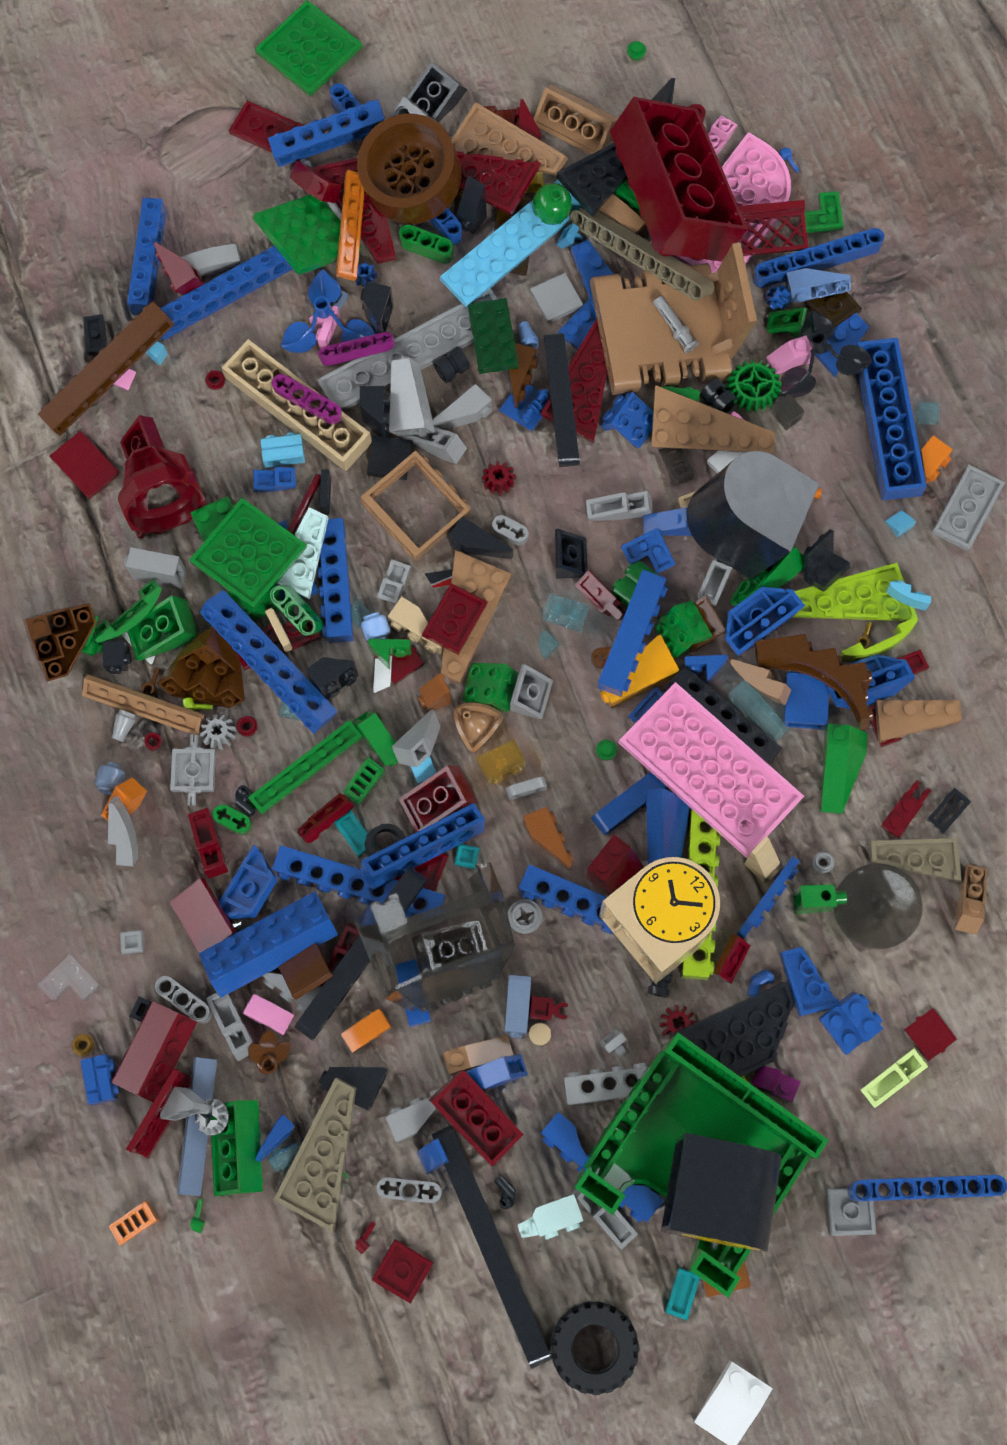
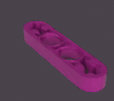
M383 332L325 346L319 350L318 356L323 365H333L387 352L394 348L395 341L390 332Z
M279 374L273 378V390L281 397L327 423L336 424L342 419L341 408L336 403L286 375ZM283 382H285L286 387H278V383L282 384ZM301 390L304 392L302 398L297 399L293 397V393ZM313 400H319L321 405L318 408H312L310 403ZM334 410H335L337 415H336V416H335V415H332V416L330 417V416H329V412H332V413H333Z

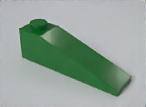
M793 546L789 554L752 579L747 577L746 580L740 582L729 603L735 607L761 587L779 588L803 569V554Z
M827 725L824 732L820 812L843 813L867 754V732L850 725Z

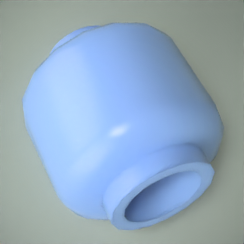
M379 612L363 617L364 621L361 622V628L367 641L368 639H386L385 636L391 633L385 615H380Z

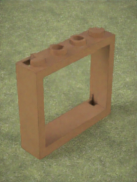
M416 450L360 497L361 504L414 562L448 535L462 516L464 518L469 517L471 510L464 498L460 499L456 494V489L450 483L446 484L442 479V474L436 468L433 470L429 465L428 459L423 457L422 454L419 455ZM413 466H416L460 513L420 548L411 541L374 500Z

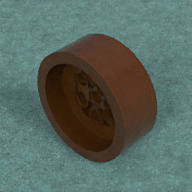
M413 113L400 114L380 122L366 136L358 153L357 171L360 182L375 208L392 221L403 224H417L429 221L443 213L451 205L460 189L462 168L451 138L438 122L427 116ZM397 160H401L400 163L395 164ZM429 165H434L432 168L427 169ZM425 183H429L427 187H422ZM411 190L408 194H404L405 191Z

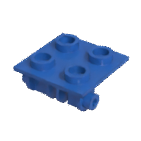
M526 385L525 399L523 402L520 401L518 408H514L511 393L499 411L530 431H533L542 419L541 412L550 398V393L546 389L539 391L531 385Z

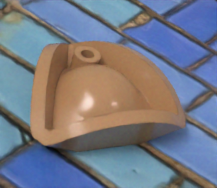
M464 703L456 706L453 711L457 730L468 750L473 752L477 751L491 737L503 720V715L499 710L481 703Z

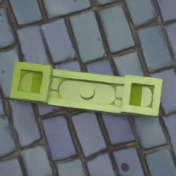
M917 617L897 625L894 630L895 636L865 650L860 642L841 651L842 661L856 662L876 654L883 655L891 651L910 634L918 621Z

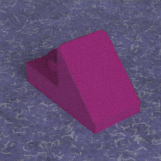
M763 1066L755 1071L751 1085L792 1103L801 1081L783 1074L781 1070Z

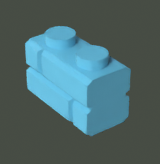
M289 432L285 436L268 435L265 439H261L265 468L306 463L301 434Z

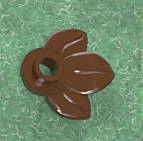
M268 1030L260 1037L259 1044L251 1043L249 1045V1058L256 1063V1068L262 1074L273 1073L277 1069L278 1063L284 1061L288 1056L290 1042L283 1041L278 1043L275 1034ZM269 1059L268 1064L264 1065V1062Z

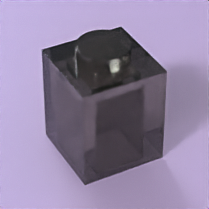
M790 393L785 397L780 396L773 402L771 411L772 415L785 430L801 421L805 412Z

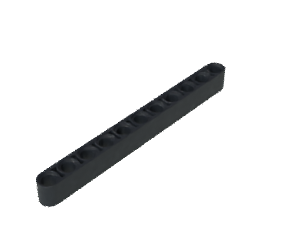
M450 1125L432 1133L433 1140H440L449 1162L444 1164L526 1359L530 1368L534 1369L552 1360L551 1354L453 1126Z

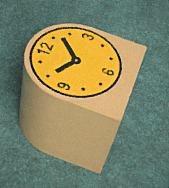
M667 857L648 864L603 900L599 916L653 982L657 984L697 951L705 942L718 919L720 896L716 883L703 867L685 858Z

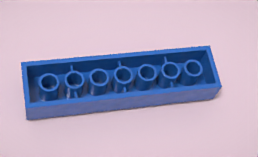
M898 338L858 342L857 346L866 350L872 358V363L858 373L881 501L922 496L927 485Z

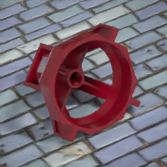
M139 415L120 441L127 460L124 464L123 488L119 492L118 502L131 530L135 531L137 538L143 539L147 533L161 534L189 523L193 519L190 512L206 506V500L193 470L188 465L185 455L165 449L153 417ZM162 484L172 485L181 496L173 503L164 507L148 509L147 493L150 489L158 488Z

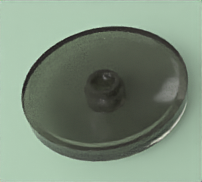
M869 864L859 867L849 873L837 888V891H846L847 903L837 904V907L834 908L835 919L844 935L859 946L869 949H887L897 946L915 932L921 921L923 902L919 888L906 872L895 866Z

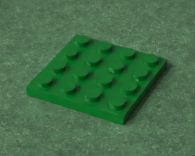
M306 0L255 48V52L311 97L363 47L359 40Z
M307 195L254 213L253 220L298 275L337 261L341 221L324 201L312 195Z
M241 498L189 561L255 610L305 551L307 545L248 501Z

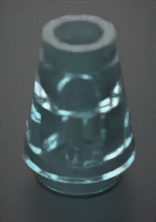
M296 1143L271 1152L267 1160L275 1173L280 1170L282 1172L293 1162L299 1147Z

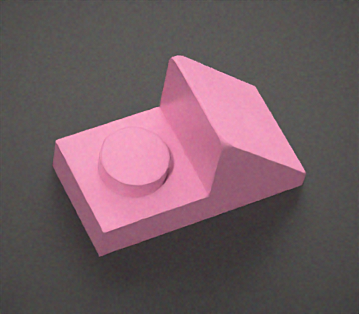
M337 306L331 307V309L334 311V314L339 319V308ZM311 316V317L309 318V319H310L311 326H312V321H313V317H314V316ZM332 316L325 319L317 317L315 328L318 329L316 340H318L319 348L329 346L337 326Z

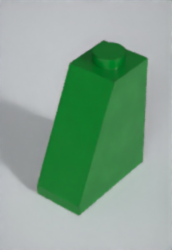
M367 710L351 721L384 766L387 767L389 765L392 767L398 763L392 748L396 742L375 712Z

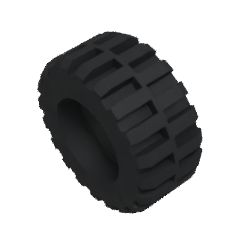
M600 1301L583 1302L571 1307L556 1323L550 1343L552 1361L561 1379L572 1389L574 1388L584 1394H608L613 1392L614 1389L623 1386L624 1382L634 1373L633 1370L639 1359L638 1336L629 1318L616 1307ZM588 1325H601L607 1328L613 1334L616 1341V1354L613 1361L601 1370H589L582 1367L573 1354V1341L576 1334Z

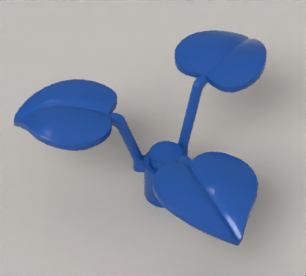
M321 270L313 279L308 290L309 300L315 308L311 328L309 329V326L304 322L291 324L284 333L281 347L293 353H303L312 349L317 342L316 335L312 333L315 330L317 317L325 319L332 316L344 331L341 335L342 342L374 335V331L366 322L359 319L350 320L347 328L343 326L330 306L341 295L340 285L325 270Z

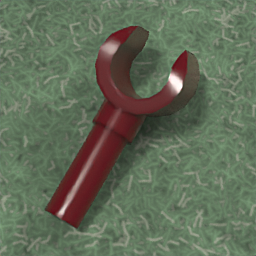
M373 1221L370 1222L365 1233L355 1243V1248L360 1254H363L370 1247L366 1239L376 1225Z

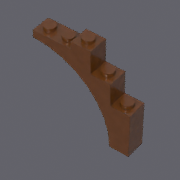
M806 634L755 641V655L758 667L791 670L809 675L825 683L836 691L848 704L856 718L859 729H869V722L873 720L871 707L867 708L866 702H868L867 691L869 683L872 682L871 670H867L865 662L842 665L841 656H837L835 648L813 651L812 643L807 641Z

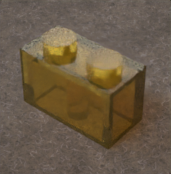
M514 739L476 758L477 765L488 785L491 783L494 785L505 779V776L511 773L516 775L523 771V767L526 766V761Z

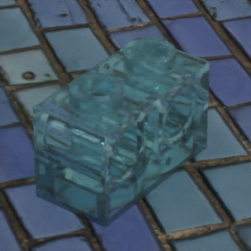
M551 593L543 610L544 621L581 633L589 615L588 605Z

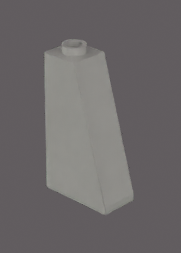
M407 356L400 357L399 360H392L389 432L399 437L434 433L435 428L419 363Z

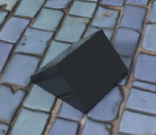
M555 529L556 579L581 578L588 571L587 542L585 537L561 529Z

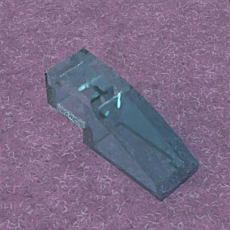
M745 679L729 693V700L744 713V716L775 742L788 732V728L779 716Z

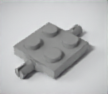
M193 734L190 735V747L172 749L170 791L187 793V806H196V794L214 792L216 750L198 747L199 735L196 734L195 736Z

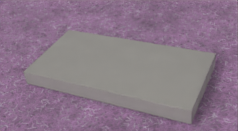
M968 464L932 534L969 552L1006 482Z

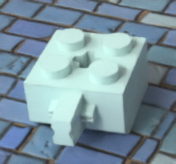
M573 1194L537 1207L533 1217L518 1224L521 1237L526 1238L539 1235L540 1237L545 1236L547 1240L558 1236V1230L566 1228L567 1232L580 1228L579 1223L583 1221L575 1195Z

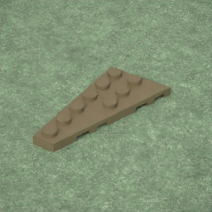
M337 1077L334 1079L274 1198L275 1201L331 1232L335 1231L356 1095V1087Z

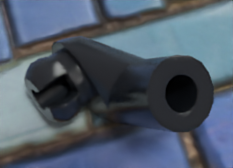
M241 785L236 790L235 804L245 814L252 817L257 809L249 803V788Z
M501 1174L494 1181L502 1190L499 1204L502 1209H509L515 1203L516 1189Z

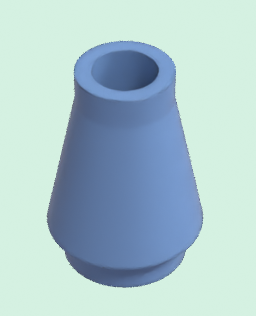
M521 322L518 325L520 344L537 349L539 347L538 337L530 327L529 322Z

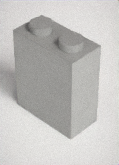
M131 547L129 554H126L124 565L134 581L148 583L154 578L159 586L182 590L187 571L179 556Z

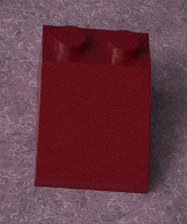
M450 765L445 766L399 798L415 832L473 803L475 805L478 803L460 767Z

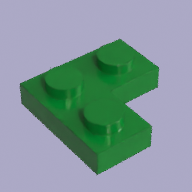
M839 191L819 193L820 210L804 211L807 233L843 230L844 225Z

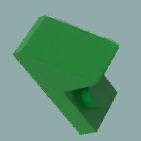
M806 308L770 312L766 330L770 334L788 332L793 338H796L803 327Z
M368 639L370 651L389 670L391 655L396 657L412 655L411 640Z

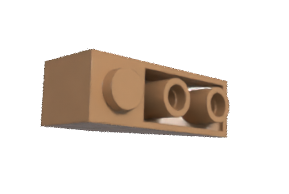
M968 864L965 865L956 911L955 930L977 935L985 915L987 869Z

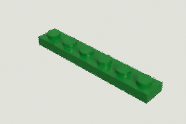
M350 720L248 798L263 815L360 741L363 736Z

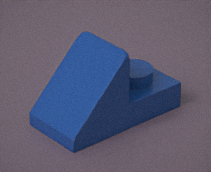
M727 655L686 656L683 666H686L694 673L705 670V681L708 685L725 666Z

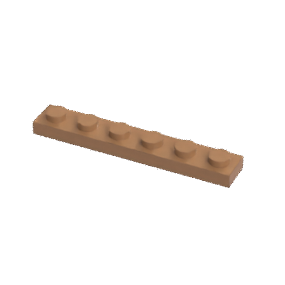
M87 675L84 678L82 692L84 697L193 735H199L202 731L201 725L203 724L204 714L91 675Z

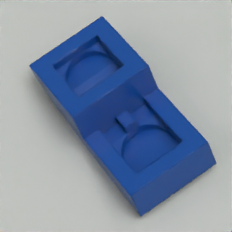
M275 467L274 470H253V492L281 491L296 487L295 468Z

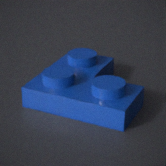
M658 527L621 546L629 564L649 556L657 574L676 565Z

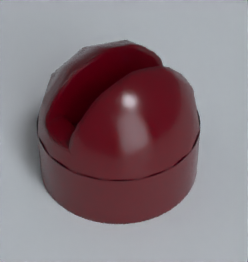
M157 733L147 734L144 739L145 747L150 751L157 750L161 746V737ZM149 739H153L155 746L151 745Z

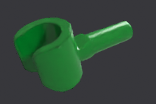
M203 1199L197 1200L196 1212L190 1222L191 1229L198 1233H201L205 1226V1221L199 1219Z

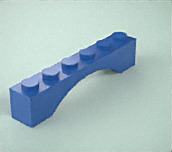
M557 1112L541 1132V1135L544 1136L542 1141L551 1149L554 1146L561 1151L559 1155L568 1163L571 1161L579 1166L576 1170L580 1172L588 1157L578 1139L576 1126ZM631 1185L623 1192L626 1196L619 1206L621 1208L624 1205L631 1210L630 1215L640 1223L643 1220L646 1223L664 1200L647 1186Z

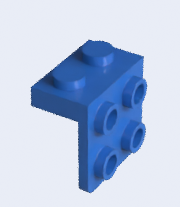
M633 392L619 394L614 399L612 408L603 415L600 427L605 431L617 430L635 448H640L652 431L654 411Z

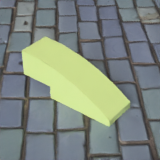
M914 1047L864 1086L861 1092L873 1107L876 1108L925 1070L929 1064Z

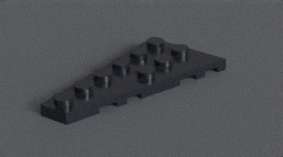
M614 143L558 171L556 178L591 217L597 213L628 178L622 162L616 155Z

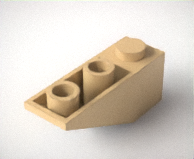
M401 597L388 615L390 627L397 632L403 631L408 634L407 637L415 643L421 642L429 652L433 654L437 652L441 655V646L422 637L428 622L420 608Z

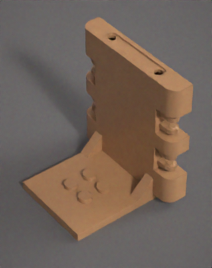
M741 243L731 245L720 267L714 273L711 272L709 263L688 265L709 278L714 284L713 294L697 301L690 299L659 280L651 271H642L640 276H635V288L630 287L628 278H623L621 282L619 274L591 278L590 287L612 395L638 392L641 387V379L644 384L648 383V371L651 370L655 382H660L661 380L663 387H677L681 378H687V366L691 365L694 377H698L700 374L702 383L711 382L716 378H719L721 381L728 380L731 376L730 360L733 359L757 322ZM664 296L681 323L688 326L690 334L695 340L699 341V345L693 351L685 354L683 352L684 348L679 341L673 338L671 328L652 304L658 297Z

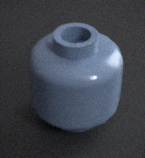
M114 762L101 765L98 768L94 784L98 787L97 790L101 793L112 795L115 787L124 782L125 772L120 769L119 764Z

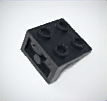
M831 529L822 534L804 552V581L822 592H825L850 568L849 561L833 553L834 531Z

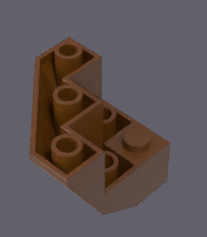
M90 603L65 607L22 619L34 655L47 682L68 676L96 625Z
M214 627L200 633L179 653L157 683L173 697L193 698L197 702L231 708L245 699L240 660L232 646L219 635Z

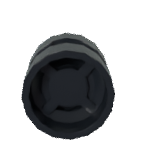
M457 346L447 352V357L442 355L433 361L437 374L446 384L456 378V373L461 375L470 369L467 357Z
M719 378L711 381L700 394V397L708 405L712 404V408L728 413L735 406L733 400L738 399L731 390L726 391L727 386Z

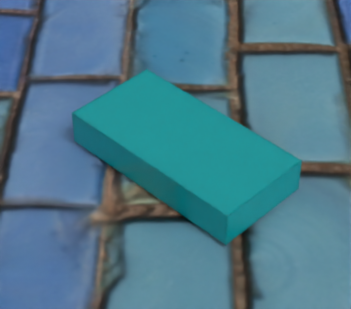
M349 811L336 820L334 824L359 858L366 853L364 842L368 833L354 813Z
M678 1267L665 1313L688 1320L700 1280L697 1275Z

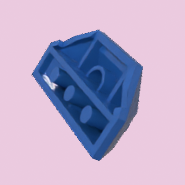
M761 587L728 612L725 640L736 655L739 656L753 648L755 641L764 640L788 622L805 605L793 589Z
M876 654L850 663L865 662L867 670H871L872 682L869 683L867 691V705L875 703L877 700L893 697L915 679L905 659L899 660ZM827 686L835 706L850 709L842 697Z

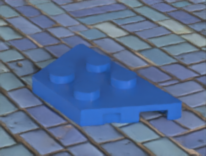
M255 845L250 849L219 900V904L228 919L255 918L278 881L261 850Z

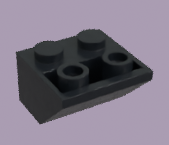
M360 386V409L363 422L379 437H387V433H391L389 432V393H385L384 386Z
M322 657L306 669L310 682L326 699L336 697L340 693V689L345 686H351L359 676L355 663L351 660Z

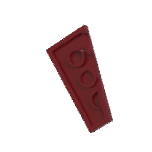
M309 620L307 626L312 631L314 626L312 621ZM291 622L281 624L291 643L292 650L321 639L319 633L303 635ZM272 625L260 628L285 654ZM237 653L244 671L250 669L251 667Z

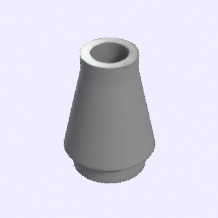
M120 709L119 713L115 716L111 738L123 742L136 722L134 720L136 715Z

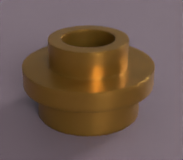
M87 1034L77 1035L72 1042L74 1053L79 1056L89 1055L94 1049L93 1038ZM83 1041L87 1042L85 1049L80 1048V1044Z

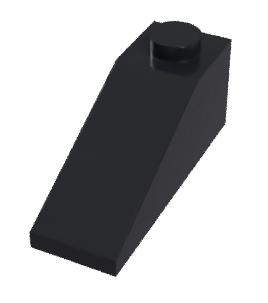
M469 176L463 190L457 219L461 223L463 231H469L474 234L487 218L486 186Z
M463 516L448 535L450 546L456 551L460 552L461 550L466 554L504 559L513 558V548Z

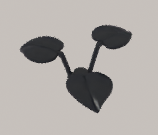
M812 310L805 319L801 329V337L807 336L812 346L809 369L806 372L802 367H795L787 371L782 380L781 393L788 397H801L813 390L816 379L810 374L813 369L815 353L823 354L829 350L838 359L836 362L837 370L841 374L849 376L858 374L872 363V358L866 350L856 345L844 346L840 351V355L837 354L831 344H828V340L834 333L832 322Z

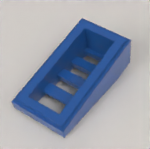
M284 1114L278 1118L256 1157L258 1162L266 1158L293 1131L294 1124Z

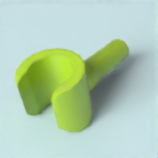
M193 698L183 699V708L192 711L213 709V705L194 704Z

